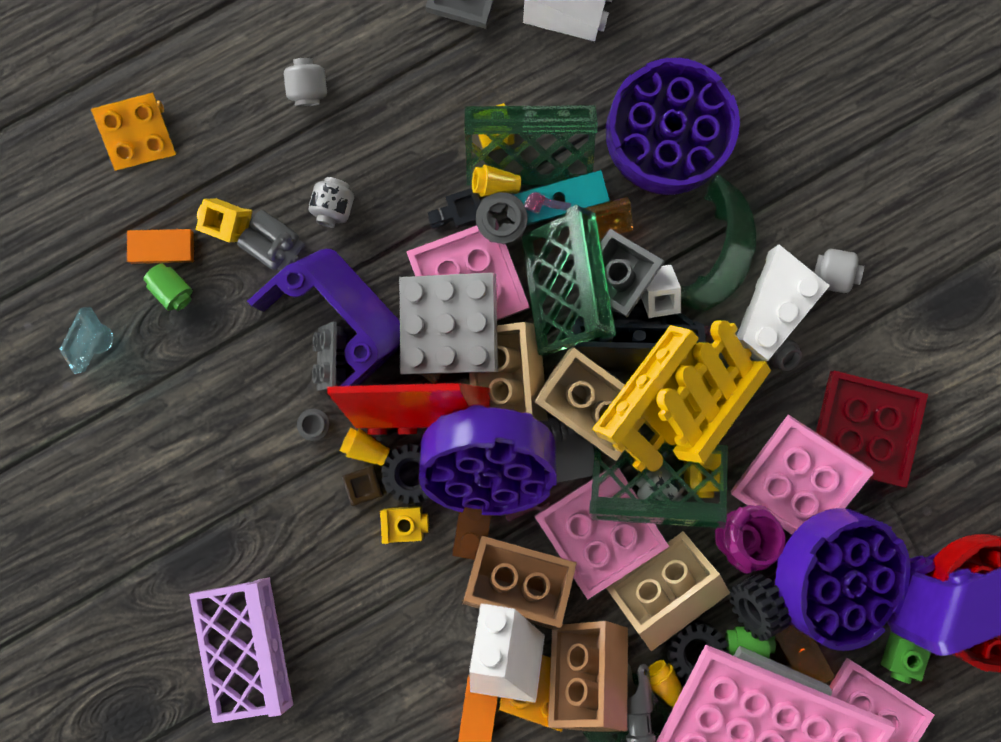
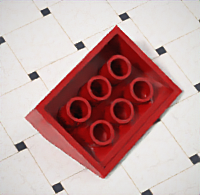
M461 383L327 387V394L355 428H367V435L387 434V428H398V434H417V428H428L440 416L467 410L472 405L490 408V387Z

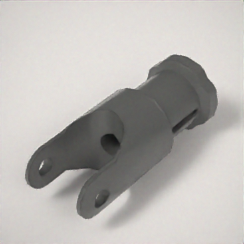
M628 664L627 720L629 734L626 735V741L654 742L656 738L655 734L652 733L650 713L653 712L649 668L646 664L639 666V685L637 688L632 679L631 666Z

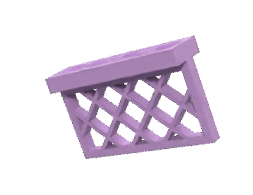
M270 577L189 594L212 722L218 723L267 714L269 717L279 716L292 707L293 700ZM235 592H245L247 605L242 612L229 603ZM227 594L224 599L219 596ZM209 597L220 605L213 617H210L203 611L201 599ZM224 609L237 618L230 631L217 622ZM242 622L252 630L253 638L249 644H246L234 635ZM212 628L226 637L219 649H216L209 643L208 634ZM230 641L244 651L236 663L223 654ZM247 655L258 662L259 670L254 677L240 667ZM218 660L231 669L224 682L214 672V666ZM235 674H238L249 683L243 695L229 686ZM254 687L263 693L265 706L256 707L246 699ZM223 693H226L238 702L230 712L222 713L219 699Z

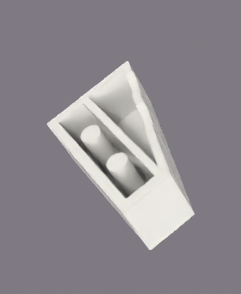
M777 245L768 252L766 263L756 283L752 300L747 307L737 333L743 348L750 349L752 353L751 358L755 361H768L830 286L781 245Z

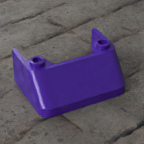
M321 249L284 267L247 302L252 307L264 312L284 293L291 297H301L315 287L357 333L345 348V358L355 372L340 386H360L400 349V321L337 252L332 249Z
M939 552L927 557L915 556L910 558V584L902 609L898 615L893 613L887 621L892 633L936 655L955 654L1001 635V568L984 575L971 573L970 569H962L949 574V580L942 581L925 575L935 569L933 559Z

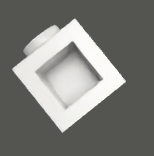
M672 265L661 267L641 297L649 318L681 313V287Z

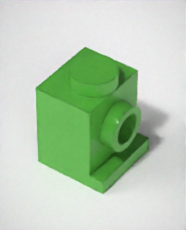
M891 631L880 665L892 671L890 677L911 684L912 678L922 681L931 652Z

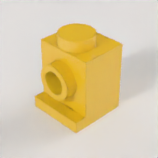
M217 198L203 199L197 211L198 222L196 230L229 243L237 242L241 234L249 227L253 211L243 209Z
M422 506L384 508L380 511L382 544L422 541L424 533H429L428 513L422 514ZM400 520H408L411 525L410 530L402 531L399 528Z

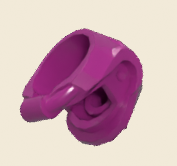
M748 505L744 508L738 507L737 510L728 512L719 521L715 530V540L718 549L727 557L731 565L746 574L752 571L766 570L778 559L785 547V534L781 523L765 506Z

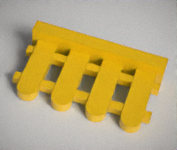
M726 320L714 321L710 328L714 342L712 344L699 342L694 346L693 357L697 362L695 367L680 365L676 369L675 379L679 385L678 389L663 388L657 394V404L661 409L658 416L662 421H669L677 434L674 438L677 445L673 452L679 460L705 463L771 372L766 361L750 360L752 353L749 348H743L735 334L738 330L735 323H729ZM720 352L722 353L723 357L729 365L727 369L725 368L723 362L718 356ZM703 375L712 387L710 392L701 379ZM685 398L688 399L695 411L692 415L683 402Z
M670 325L591 429L600 438L614 443L612 446L617 451L622 453L625 449L636 460L632 466L640 472L644 468L652 472L659 470L663 463V457L658 452V449L664 442L670 445L677 444L674 440L677 434L669 421H662L658 416L661 409L657 404V394L663 388L678 389L679 385L675 379V372L680 365L695 367L697 364L693 357V349L699 338L692 330ZM703 375L701 379L710 392L712 387ZM685 398L683 402L692 415L695 411L688 399ZM644 423L655 433L650 442L638 432Z

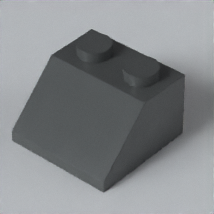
M609 229L574 281V284L584 294L603 306L628 317L665 262L624 236Z

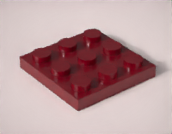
M835 370L830 371L816 433L870 467L874 472L869 478L870 480L907 488L928 394Z

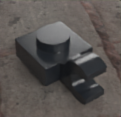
M472 188L446 196V207L428 212V219L432 229L444 226L450 221H453L455 228L458 229L476 222V212L481 200L478 193H473Z

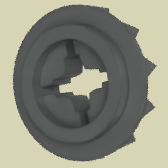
M504 192L494 193L487 196L480 203L476 212V224L480 234L490 242L504 245L517 240L525 231L527 211L524 204L516 196ZM508 207L507 219L512 224L503 223L498 230H495L496 219L491 214L500 215Z

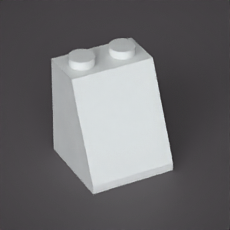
M524 0L523 23L595 41L598 30L604 32L609 12L603 11L605 1L612 2V0Z
M481 604L469 672L470 692L536 703L545 635L516 609Z

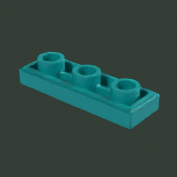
M601 170L514 194L526 208L527 225L610 202ZM561 195L565 198V202L557 205L553 202L554 197Z

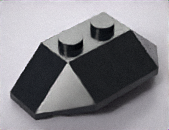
M602 306L588 313L582 319L574 320L573 323L574 348L605 371L635 372L670 325L692 330L699 338L696 343L706 342L704 324L698 321L693 322L683 314L678 313L649 318L645 307L635 306L628 317Z

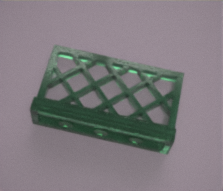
M595 105L465 106L464 128L467 185H472L473 167L481 160L489 166L504 170L510 162L515 160L524 168L519 174H516L521 176V185H549L585 175L572 174L567 169L577 159L586 166V174L592 173L598 125ZM472 134H486L493 141L481 150L472 142ZM510 134H519L525 140L515 150L503 141ZM542 134H552L557 140L546 150L535 141ZM574 134H588V141L579 149H576L568 141ZM531 145L540 155L529 164L519 154ZM564 145L572 155L563 163H560L551 154ZM496 146L501 147L508 154L499 164L488 156ZM546 159L556 168L550 174H540L535 169Z
M579 205L566 209V216L521 235L538 354L542 356H547L597 337L606 339L616 335L595 213ZM569 226L570 235L563 245L557 241L561 230ZM543 237L547 240L538 256L534 252L533 241ZM555 244L562 250L554 265H552L546 259ZM571 254L574 256L575 265L568 275L561 269L567 257ZM543 265H545L551 271L542 285L539 283L538 274ZM558 274L567 279L559 295L551 291ZM576 284L580 295L573 305L566 301V298L573 285ZM547 295H550L556 300L549 314L546 315L543 313L542 305ZM564 304L571 309V312L564 325H561L555 319ZM578 315H580L584 319L585 332L575 334L570 330ZM553 325L561 331L555 342L548 345L547 334Z
M664 442L658 451H665L661 454L663 457L662 465L672 477L659 488L647 476L650 472L647 469H644L642 472L636 470L639 474L625 486L614 472L627 461L632 466L634 463L631 459L632 456L623 451L621 454L623 458L609 469L601 460L602 451L595 447L592 494L589 506L591 519L725 528L727 520L728 445H717L711 453L721 454L720 466L709 474L700 463L690 461L679 471L675 472L664 459L673 452L676 445ZM692 465L706 477L693 490L680 477ZM601 467H602V468L606 471V473H604V474L600 477V472H601ZM719 473L720 484L714 479ZM608 477H611L621 488L613 497H599L600 484ZM643 478L655 491L646 499H637L629 490ZM675 480L688 492L680 501H670L662 492ZM711 482L720 492L719 504L705 503L696 493ZM626 493L630 498L620 497H622ZM659 495L663 500L653 499H655ZM693 497L697 502H687V501H688L690 498Z

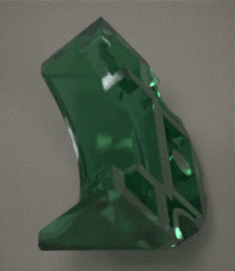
M715 175L709 182L705 194V199L712 201L716 206L715 218L727 221V233L721 254L706 276L699 275L695 283L689 286H680L681 305L704 312L725 301L739 288L751 268L753 254L756 250V227L750 206L742 192L721 175Z

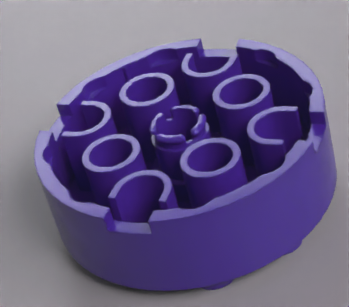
M664 58L647 63L645 67L637 70L632 75L630 74L625 79L614 97L606 123V142L609 154L615 166L625 178L646 191L673 195L689 192L700 187L718 172L734 150L739 135L740 117L734 95L731 96L726 86L722 83V78L716 72L693 60ZM665 122L674 123L679 130L671 132Z
M472 405L467 410L440 416L437 421L427 428L421 441L419 483L424 493L430 499L458 512H463L464 507L482 509V515H505L524 511L545 501L550 496L552 486H556V442L552 432L530 413Z
M834 508L811 516L793 533L777 560L775 586L777 585L780 590L777 593L778 596H783L784 598L783 606L788 608L789 613L787 615L791 617L789 623L822 645L839 651L858 649L876 640L886 631L883 626L893 613L899 614L909 588L911 566L904 541L896 536L889 525L854 510Z

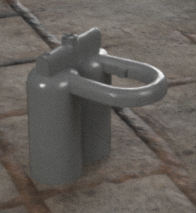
M264 210L256 213L250 223V227L241 234L237 241L239 248L268 268L280 271L292 262H296L299 258L297 257L298 253L305 247V243L299 240L296 232Z

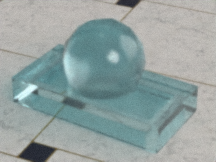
M91 307L79 309L60 348L62 355L74 374L85 372L94 353L101 354L112 346V331L106 325L101 324Z

